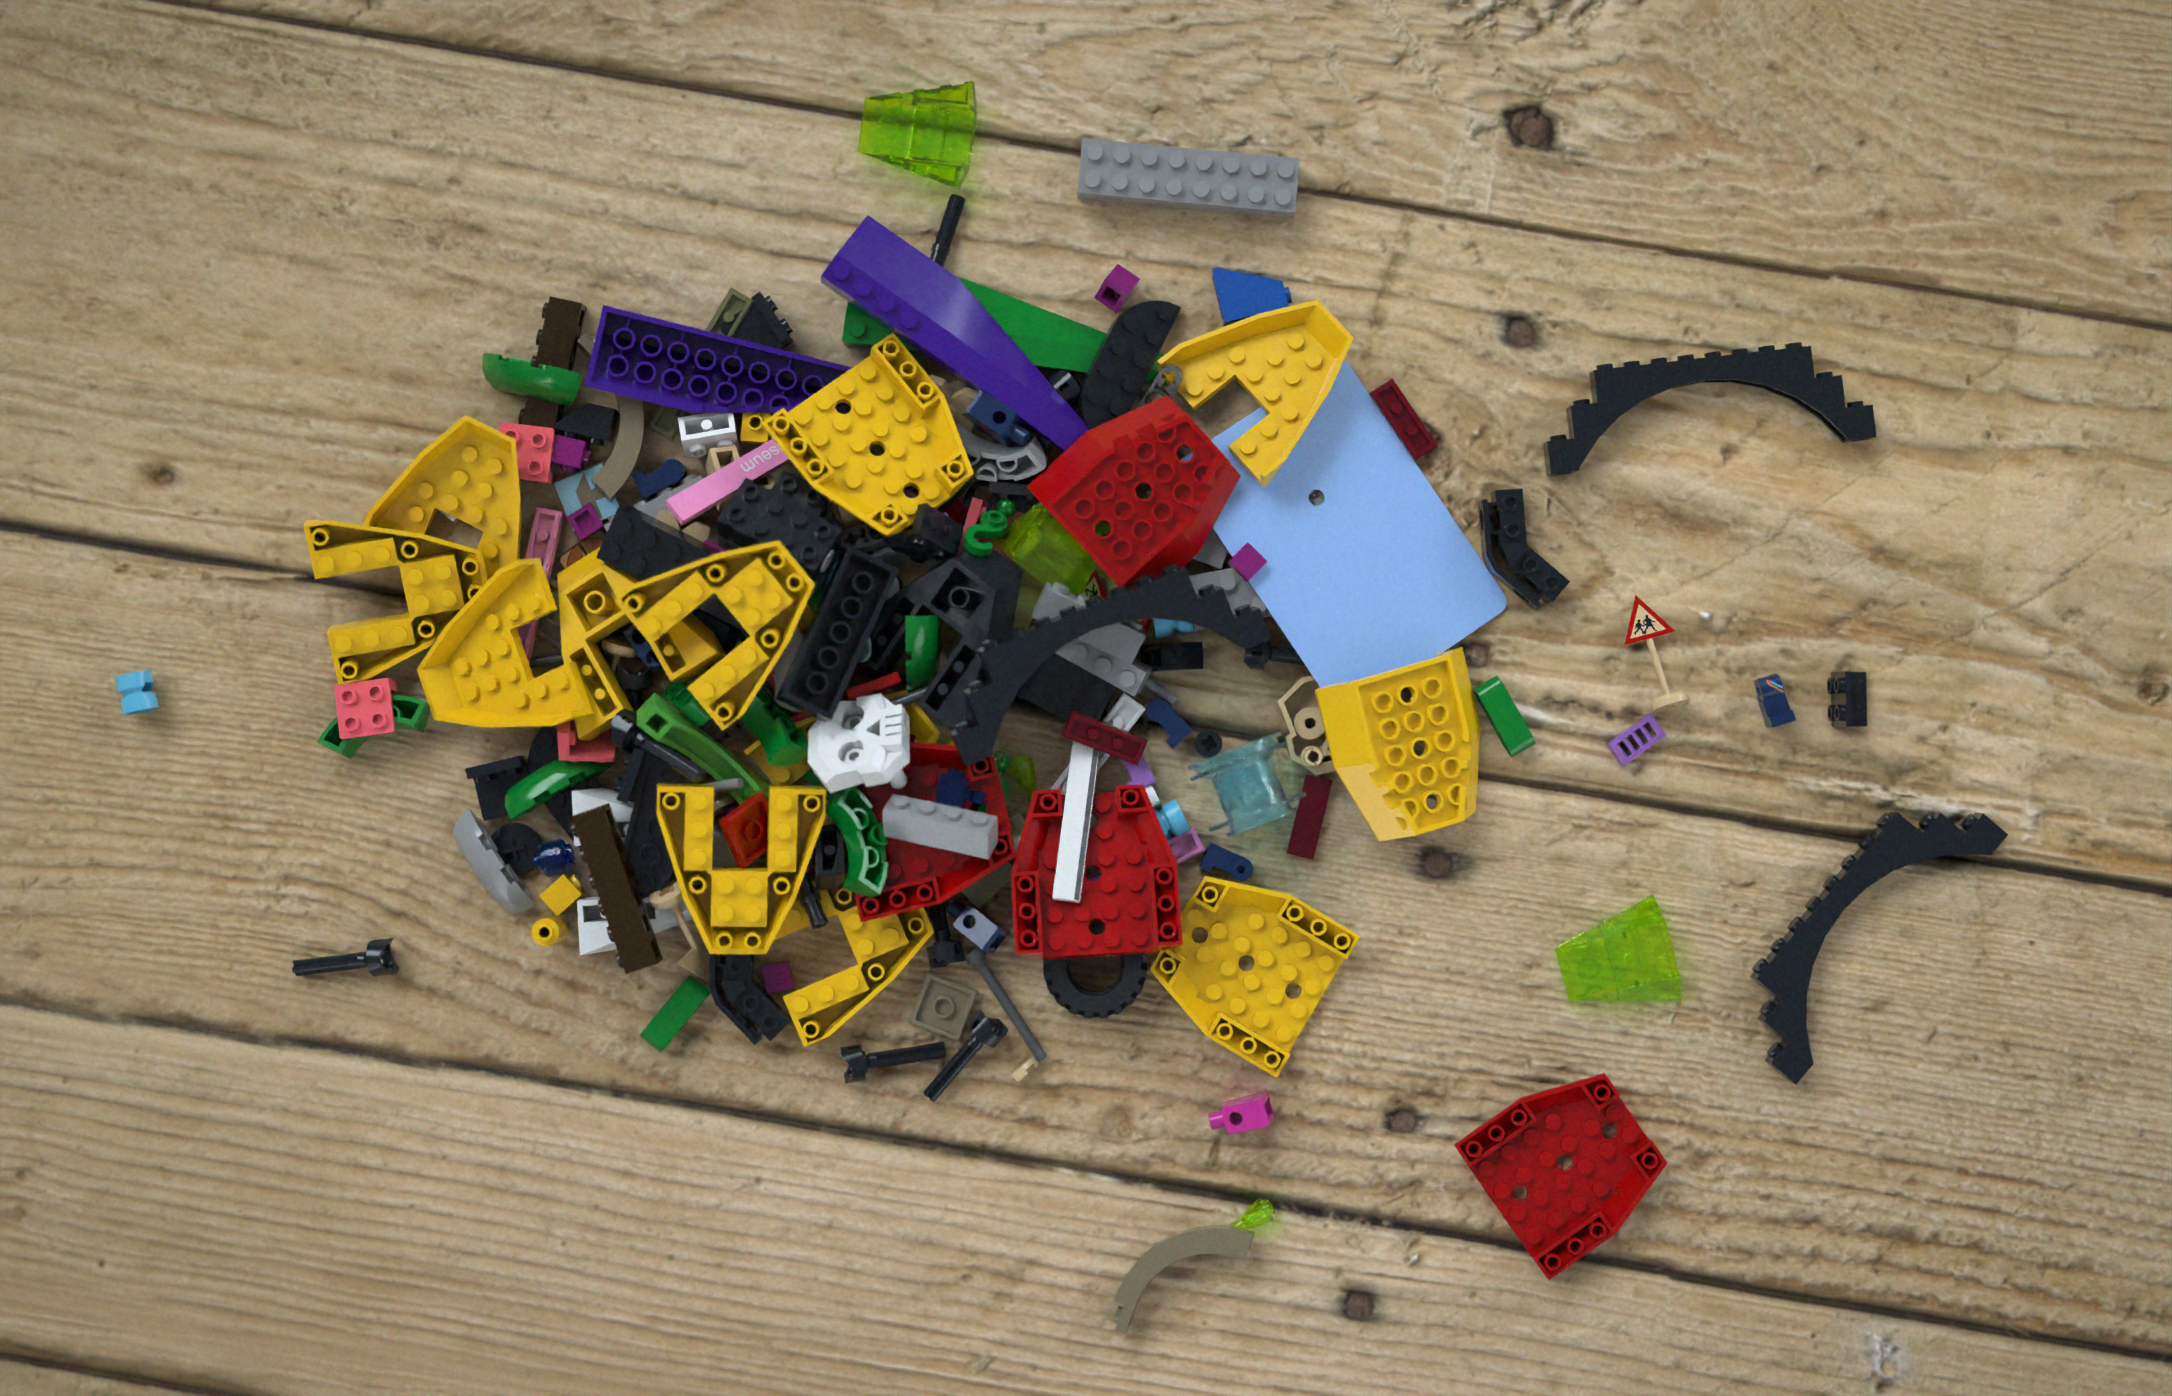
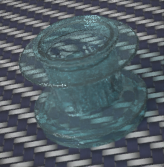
M1280 732L1188 766L1189 771L1195 769L1196 772L1195 776L1190 777V781L1198 779L1212 780L1227 821L1209 828L1210 832L1229 825L1230 832L1226 834L1227 837L1297 811L1296 807H1290L1289 802L1305 797L1307 793L1303 792L1286 799L1271 759L1278 749L1288 744L1287 742L1278 743L1277 738L1282 736Z

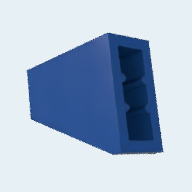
M1221 268L1212 269L1211 275L1224 326L1259 313L1289 307L1288 304L1292 303L1289 287L1284 288L1282 280Z

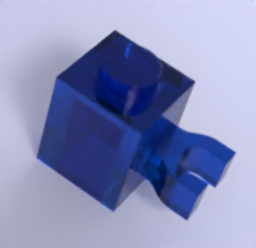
M949 768L948 773L941 772L934 803L964 809L965 800L984 804L986 793L968 789L970 778L964 777L965 771Z

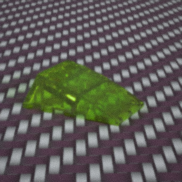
M968 81L964 82V84L953 86L949 84L940 86V88L918 89L909 93L901 94L899 92L865 98L857 152L960 190L970 169L977 120L975 82Z
M1038 502L1023 516L1012 522L1006 528L1004 535L991 539L1007 556L1042 584L1058 582L1069 588L1068 592L1076 596L1083 593L1096 565L1091 556L1041 502ZM1101 520L1096 523L1094 530L1098 536L1105 537L1109 535L1111 526L1107 521Z
M1654 895L1645 898L1638 904L1623 910L1620 914L1603 921L1591 930L1585 931L1555 948L1569 1002L1682 1000L1680 973L1667 925Z

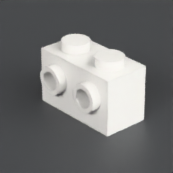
M703 413L678 418L681 441L686 458L702 457L708 454L710 448L736 445L737 449H740L733 413Z

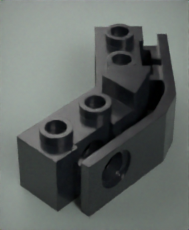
M1522 488L1493 491L1490 493L1491 502H1488V499L1478 502L1482 558L1489 572L1532 609L1537 608L1541 604L1539 602L1540 599L1547 604L1552 603L1570 581L1527 545ZM1492 508L1495 510L1496 531H1493V522H1490ZM1491 536H1494L1495 547H1498L1508 566L1506 569L1514 575L1513 578L1500 569L1493 556ZM1519 579H1523L1537 591V594H1534L1531 590H1526L1524 588L1525 585Z
M710 954L709 989L716 1006L754 1045L762 1039V1034L769 1041L774 1039L792 1021V1018L754 979L755 954H726V962H721L722 954ZM719 968H723L722 985L730 1003L733 1002L739 1009L738 1012L725 1000L719 984ZM744 1012H746L762 1028L759 1032L757 1031L756 1027L745 1016L742 1015Z

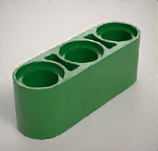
M1497 675L1473 688L1479 704L1511 757L1536 744L1524 719Z
M672 682L664 691V696L695 725L702 726L711 718L687 689L689 686L687 682L682 684Z
M689 975L639 1036L661 1053L711 992Z

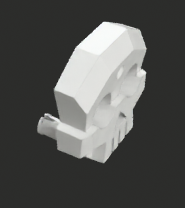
M881 693L860 696L856 698V701H840L832 720L825 723L817 719L809 729L808 763L814 774L830 793L862 783L869 787L889 783L890 781L891 786L895 789L902 788L907 784V776L902 768L910 762V717L902 704H892Z

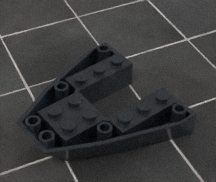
M993 548L991 554L984 557L973 555L964 549L957 553V556L950 557L930 568L885 601L869 636L871 639V656L865 662L876 671L890 673L906 649L905 616H929L931 612H934L964 637L917 704L951 731L956 730L954 726L963 721L970 720L971 723L975 722L963 691L969 689L968 684L979 679L988 681L976 649L983 647L982 642L997 637L998 640L1008 637V632L1013 630L1023 571Z

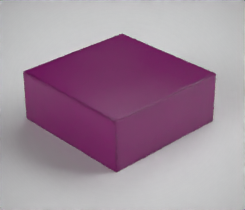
M591 503L586 504L566 517L582 541L604 528L603 521Z
M1247 542L1231 558L1228 564L1248 582L1267 560Z
M790 961L762 966L766 993L794 988Z

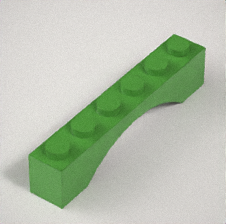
M654 692L636 711L637 725L658 742L664 743L692 759L717 781L741 777L744 781L743 788L728 790L739 805L756 792L764 793L768 803L769 785H771L768 781Z

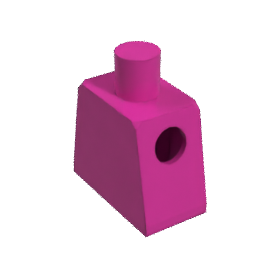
M1268 1091L1226 1101L1222 1105L1221 1111L1209 1113L1208 1118L1212 1130L1226 1127L1227 1133L1233 1134L1270 1126L1274 1119V1113ZM1234 1112L1239 1113L1242 1118H1237Z

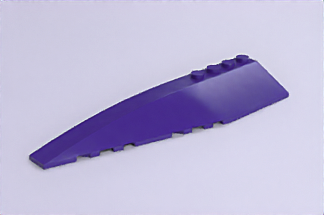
M869 215L850 236L821 275L822 284L974 390L979 391L981 389L1015 411L1025 426L1061 451L1065 452L1089 430L1084 421L1059 395L1056 389L959 278Z
M603 305L584 386L692 413H777L782 408L789 412L853 367ZM839 403L835 406L839 413H849L851 411L850 406L846 403Z

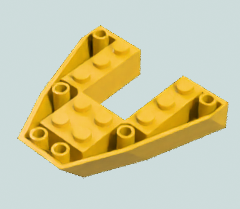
M306 520L303 525L315 579L399 565L409 612L329 626L327 636L338 685L368 680L432 646L446 625L488 581L482 551L421 533L337 521Z
M778 540L717 553L633 585L615 602L647 641L652 644L712 594L715 593L750 636L692 682L687 689L723 731L745 713L790 642L815 584Z
M600 547L557 574L563 663L576 662L594 713L575 719L578 739L591 741L610 729L611 720L622 709L635 713L596 643L631 621L615 600L633 585L643 580L596 558ZM691 612L650 644L670 681L682 684L726 656L715 634Z
M657 783V817L682 897L709 953L766 955L796 899L822 828L826 811L825 787L769 785L767 868L745 867L743 869L738 867H712L713 784Z
M812 881L816 892L822 898L820 902L826 917L838 915L858 963L783 996L804 1047L832 1035L897 977L934 933L924 907L861 922L855 900L856 893L846 888L816 889V882ZM799 892L774 940L811 925L805 908H802L800 905L801 898Z

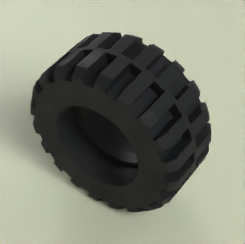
M1094 921L1089 925V930L1094 935H1100L1104 932L1105 927L1103 923ZM1146 954L1119 955L1121 970L1117 980L1110 987L1100 991L1086 990L1074 981L1069 969L1070 958L1044 959V980L1056 1002L1061 1007L1069 1010L1070 1013L1078 1014L1088 1019L1093 1017H1100V1019L1108 1018L1112 1014L1117 1015L1121 1013L1141 993L1145 978L1147 977Z

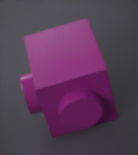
M1117 264L1105 278L1094 298L1117 313L1131 296L1140 278Z
M555 434L551 463L560 465L559 470L569 473H575L576 469L584 470L585 465L590 464L592 449H589L590 444L586 441Z

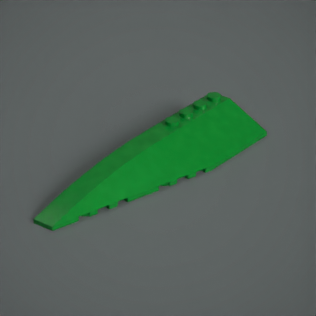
M957 277L1038 370L1054 372L1062 370L1078 375L1087 374L1107 333L964 278ZM850 302L847 303L842 338L845 346L871 349L872 346L892 333ZM898 337L911 354L924 355ZM1158 354L1144 383H1153L1159 373L1157 361L1164 355Z

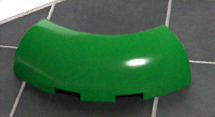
M484 353L482 370L485 379L493 388L501 392L529 396L565 406L571 405L578 393L583 374L550 365L539 364V367L535 368L533 367L534 362L515 357H506L504 359L499 354Z
M905 616L906 654L912 655V660H906L908 693L925 686L929 687L940 671L939 616Z
M762 684L749 707L739 719L750 728L762 744L768 764L777 767L797 764L808 756V742L803 729L796 728L791 720L793 713L776 703L764 691L766 686Z
M393 695L392 704L395 728L413 729L423 733L430 714L428 703L413 697ZM336 717L323 731L317 743L351 759L357 749L372 736L341 739L339 736L338 718Z
M558 758L546 764L508 789L505 795V807L510 819L512 820L531 813L542 804L554 798L555 794L569 786L573 788L601 775L615 764L614 761L598 763L596 761L569 762L559 761Z
M852 786L834 793L826 804L825 814L839 828L848 851V872L843 887L862 896H878L883 889L888 870L885 852L887 840L886 836H884L882 823H878L871 810L872 804L856 786Z

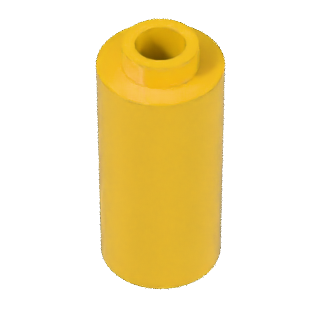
M552 915L540 919L532 927V937L539 945H552L567 937L569 924L562 916Z

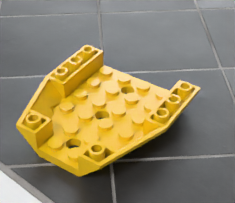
M891 333L872 346L869 357L789 412L782 408L761 423L763 428L814 490L886 537L906 531L913 526L918 504L927 503L937 509L947 502L974 474L944 394L894 333ZM839 403H846L850 406L851 411L847 414H840L835 406ZM878 444L884 448L885 452L881 456H875L871 454L869 448L872 445ZM908 486H912L918 490L919 495L915 498H908L903 490Z
M1463 647L1438 653L1437 657L1351 682H1338L1314 689L1333 768L1378 841L1420 835L1462 822L1476 812L1481 723ZM1405 687L1411 691V698L1406 703L1401 699V691ZM1420 740L1424 745V751L1421 755L1417 756L1413 748L1414 744ZM1430 794H1434L1437 799L1436 805L1432 809L1428 808L1426 804L1427 797Z
M1204 876L1181 911L1183 945L1159 951L1149 970L1207 1037L1277 1078L1291 1055L1289 1053L1290 1049L1344 959L1347 960L1360 936L1291 894ZM1202 927L1207 931V938L1204 942L1197 943L1192 939V932L1195 928ZM1244 955H1249L1254 959V965L1250 970H1242L1238 965L1239 959ZM1290 983H1296L1301 988V992L1296 998H1289L1285 993V989Z

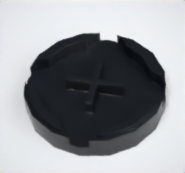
M519 822L505 824L496 829L491 835L493 842L498 848L496 852L500 855L505 865L509 864L518 876H523L533 871L540 863L543 853L542 841L538 833L529 825Z

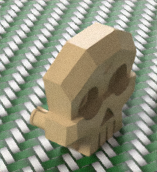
M1311 675L1300 678L1277 701V705L1289 732L1284 737L1289 758L1305 766L1314 775H1320L1335 770L1314 690L1320 688V686ZM1308 718H1312L1315 722L1314 727L1311 729L1305 726V721Z

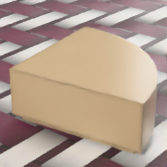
M1033 1055L1014 1069L1011 1075L1017 1082H1020L1030 1071L1039 1065V1062Z

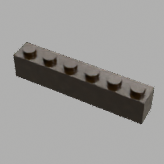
M550 296L549 302H545L542 310V318L545 320L543 329H539L537 333L536 345H539L537 356H533L531 360L534 362L533 367L538 368L539 364L573 371L578 348L577 340L580 339L586 306L579 302ZM524 396V398H527L525 409L522 408L520 411L518 424L554 429L555 423L562 419L565 405ZM554 429L555 434L558 435L559 431Z
M607 803L571 816V830L574 836L579 838L582 847L580 848V856L582 861L588 864L591 873L589 874V881L591 887L597 890L600 899L598 900V907L602 916H606L609 925L607 933L610 941L615 942L618 951L616 959L619 967L624 968L625 974L658 964L663 960L610 804Z

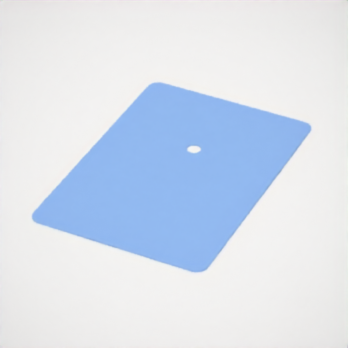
M1343 361L1328 395L1265 489L1233 456L1228 447L1268 415L1262 407L1211 440L1241 476L1212 528L1232 557L1248 542L1267 560L1262 568L1249 580V583L1320 688L1338 682H1351L1437 657L1438 653L1446 651L1505 609L1507 604L1505 594L1346 361ZM1190 453L1189 455L1181 459V461H1189L1192 458L1193 453ZM1313 490H1319L1324 495V502L1319 506H1315L1309 501V494Z

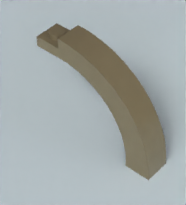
M584 334L577 340V347L589 359H591L595 337L593 336L590 339ZM615 394L620 413L618 438L609 459L591 479V483L610 503L622 491L636 467L640 456L644 430L642 400Z
M1209 1225L1187 1229L1160 1241L1135 1263L1121 1283L1114 1301L1122 1303L1124 1306H1118L1113 1319L1117 1323L1115 1331L1123 1334L1127 1333L1144 1289L1164 1268L1178 1260L1201 1254H1220L1245 1261L1255 1232L1228 1225Z

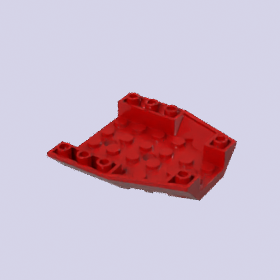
M1166 395L1086 431L1037 476L1027 488L1117 586L1125 584L1126 587L1137 584L1135 580L1147 574H1151L1152 577L1162 573V568L1171 564H1176L1177 567H1184L1196 556L1241 476L1193 420ZM1186 445L1191 448L1193 454L1189 461L1184 462L1178 459L1176 452L1180 446ZM1147 483L1151 487L1152 493L1149 498L1140 499L1137 497L1135 489L1138 484ZM1101 520L1107 521L1111 526L1109 535L1105 537L1098 536L1094 530L1096 523Z
M910 742V762L902 768L907 776V784L904 787L895 789L891 786L890 781L889 783L866 787L864 783L855 785L872 804L871 810L878 823H882V825L883 809L892 794L904 795L970 811L974 802L982 801L987 808L985 814L997 816L998 843L989 859L886 837L887 845H885L888 870L880 895L873 897L855 895L861 922L943 903L1016 857L1012 827L993 753L988 758L965 766L962 764L954 745Z
M1144 785L1116 786L1115 792L1094 793L1091 815L1097 818L1098 823L1094 827L1089 828L1080 903L1052 900L1066 795H1061V789L1034 790L1011 870L1015 955L1037 959L1146 954L1182 946L1177 862ZM1089 868H1097L1101 872V877L1096 881H1091L1087 879L1085 872ZM1094 921H1099L1103 923L1105 930L1100 935H1094L1090 932L1089 925Z
M1605 1073L1521 1097L1454 1144L1469 1169L1548 1280H1551L1615 1235L1668 1164L1653 1141L1646 1136L1619 1097L1620 1094ZM1607 1123H1613L1616 1127L1615 1134L1610 1138L1602 1135V1127ZM1563 1154L1570 1155L1572 1160L1571 1165L1566 1169H1561L1557 1165L1559 1156ZM1520 1185L1525 1186L1527 1189L1526 1197L1522 1200L1514 1199L1512 1195L1514 1188Z

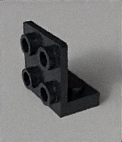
M1831 672V678L1827 680L1828 694H1831V705L1828 706L1827 715L1828 720L1832 721V727L1867 726L1866 672Z
M515 756L465 769L467 779H474L483 820L488 821L508 816L505 807V795L508 789L529 775L525 756Z

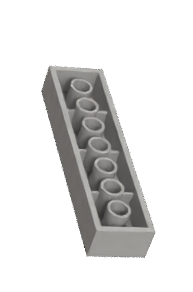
M1082 138L1077 199L1293 219L1296 208L1300 158Z

